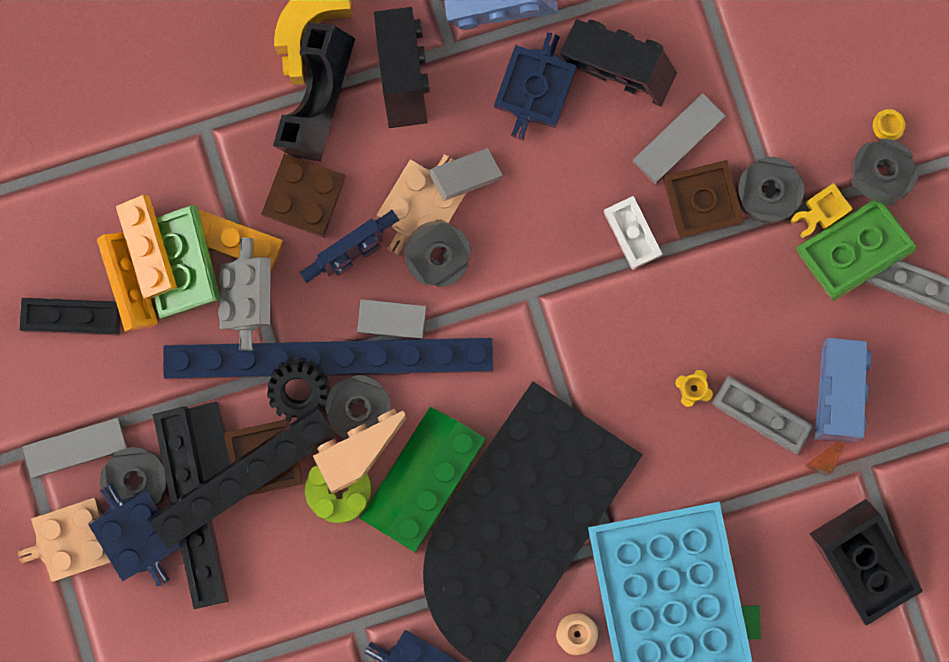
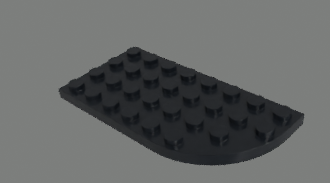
M533 381L439 519L429 539L425 553L423 584L428 608L433 620L447 641L472 662H505L589 537L588 527L597 525L643 455Z

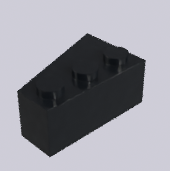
M412 7L375 11L374 20L382 88L389 128L427 124L424 94L430 93L428 74H421L420 66H426L424 46H417V39L423 38L421 20L414 19Z
M579 19L575 20L560 52L566 62L577 65L576 69L604 82L609 79L626 85L624 91L634 94L636 89L649 94L653 99L652 103L662 107L677 75V71L661 44L646 39L645 43L636 40L632 34L624 30L617 29L616 32L607 30L603 24L589 19L588 22Z

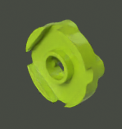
M318 465L310 470L305 483V496L309 507L318 517L331 523H346L356 519L366 509L372 495L371 481L368 474H366L362 480L348 486V491L343 492L342 499H337L335 494L329 493V488Z

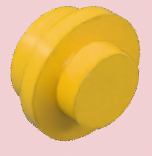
M893 109L880 111L872 123L873 132L878 139H892L896 141L903 135L906 127L903 116Z

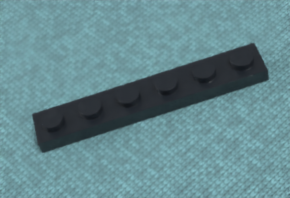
M185 406L153 414L171 503L204 482L188 407ZM210 520L179 541L193 609L229 602L212 520Z
M315 407L148 520L168 549L308 456L319 446L336 437L319 409Z

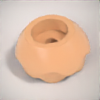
M582 613L570 614L560 621L556 632V639L566 653L571 655L586 654L596 645L598 628L589 616ZM575 631L581 633L580 637L574 636Z

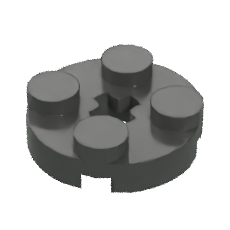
M892 139L868 142L859 149L853 159L851 183L855 189L860 190L862 194L871 200L894 205L899 200L905 198L915 186L919 176L918 165L915 168V163L912 160L913 154L900 142ZM884 165L888 166V172L892 176H883L877 168H882Z
M764 157L757 160V162L751 164L743 172L738 183L737 195L741 209L745 214L762 223L774 224L789 219L799 208L803 200L804 183L801 176L799 177L794 166L784 159ZM769 182L775 183L774 188L780 191L779 195H774L772 199L767 198L766 193L762 192V187H767Z
M442 219L430 221L419 226L412 232L403 246L405 263L409 272L420 283L431 286L436 285L437 287H446L458 281L466 272L469 254L471 255L470 243L464 233L455 225L447 223ZM435 247L445 248L442 252L443 259L440 261L435 258L430 260V255Z
M362 375L352 376L334 385L325 403L328 423L335 433L343 439L349 438L347 432L360 425L365 424L369 428L379 423L377 417L392 410L389 395L383 386L375 379ZM359 400L365 401L364 407L368 409L366 415L361 414L359 418L353 417L354 412L349 409L351 403L357 404Z
M137 447L125 448L116 452L103 467L100 475V487L103 488L105 486L110 496L113 497L107 488L108 484L113 483L121 500L134 497L147 489L156 505H159L163 501L168 487L164 466L158 456ZM131 472H137L138 477H143V483L138 485L137 490H133L132 486L125 483L126 479L131 478Z

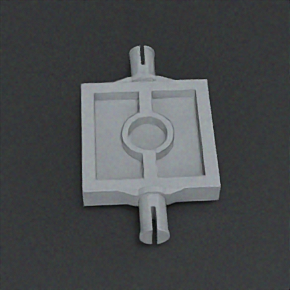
M240 238V258L234 262L220 264L218 280L221 300L218 315L221 330L239 331V350L251 351L253 350L252 331L256 330L259 326L270 325V258H253L254 239Z

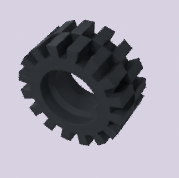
M299 357V361H294V358H290L286 364L281 362L277 370L274 369L268 384L267 398H270L269 404L271 408H277L276 414L278 416L286 415L285 420L291 421L292 417L299 419L315 407L321 412L323 405L325 406L329 386H327L328 378L323 375L324 370L320 366L317 369L315 367L316 362L312 360L306 363L304 362L305 358ZM292 379H302L309 384L311 393L304 400H294L287 395L285 390L286 384Z

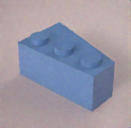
M444 0L447 21L462 30L476 28L479 24L500 23L508 20L559 14L557 0Z
M826 338L823 341L815 440L856 443L864 438L866 428L865 403H867L869 384L866 383V370H870L872 357L871 351H867L866 341Z

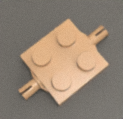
M443 154L437 166L445 164L449 156ZM411 159L376 217L380 218L392 209L400 221L391 226L397 233L387 247L392 252L397 242H400L394 251V254L398 256L412 232L422 224L438 219L449 223L466 195L464 193L443 201L429 174L431 169H426Z
M96 497L32 518L31 521L36 534V545L18 550L19 557L32 553V555L21 558L20 562L24 564L41 558L47 567L51 582L110 563V560L88 525L90 521L102 515Z

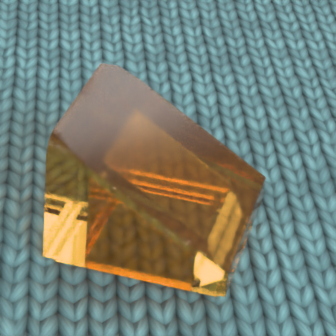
M836 442L806 463L804 467L824 476L831 474L843 449V443Z

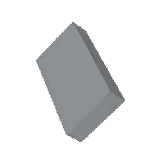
M488 148L434 167L429 173L443 201L497 182L503 176Z
M361 299L357 333L423 339L426 306Z

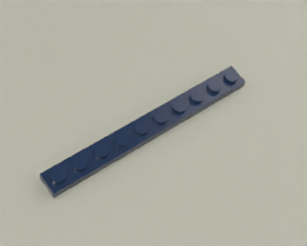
M492 338L252 343L253 350L240 351L239 344L163 345V374L165 380L271 377L274 369L277 370L281 362L286 364L290 358H294V361H299V357L305 358L304 362L309 363L310 360L316 362L315 367L318 369L321 366L324 370V376L493 372Z

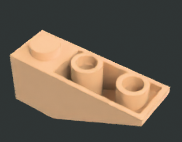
M395 409L390 410L377 417L379 423L369 428L365 424L360 425L347 432L349 438L339 443L333 439L317 448L319 453L313 457L332 494L365 477L407 417L404 411L397 413Z

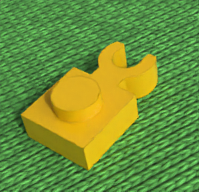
M833 183L805 203L810 210L809 212L801 211L796 213L790 222L794 224L798 220H805L808 224V229L804 230L800 236L806 238L813 233L817 223H820L825 230L853 209Z

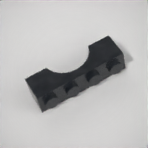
M312 22L307 24L299 52L307 70L305 95L297 109L289 114L281 115L273 143L274 147L299 159L320 162L322 159L355 42L354 37L337 26Z

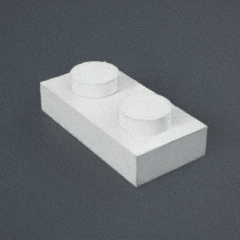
M634 196L603 211L632 270L662 256V252Z

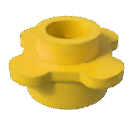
M697 370L692 375L687 377L681 375L676 379L675 385L681 391V403L684 406L691 407L695 402L701 400L707 402L712 398L713 392L708 388L707 374L704 371ZM693 385L697 387V391L695 392L691 390V386Z

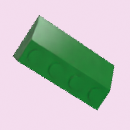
M429 407L360 519L416 554L486 443V438L459 421Z

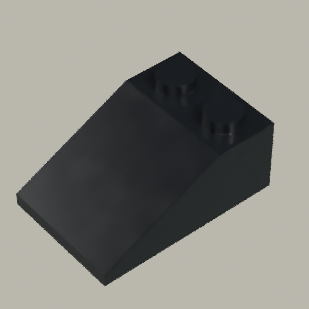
M867 499L809 533L824 561L865 626L923 591L881 514Z

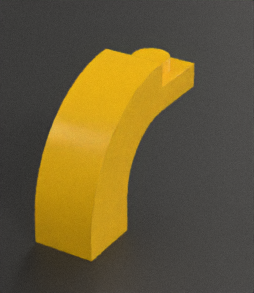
M290 0L285 6L276 25L274 47L277 55L288 54V56H282L284 76L289 75L292 85L305 84L304 60L299 52L308 22L320 23L328 19L352 17L351 0Z

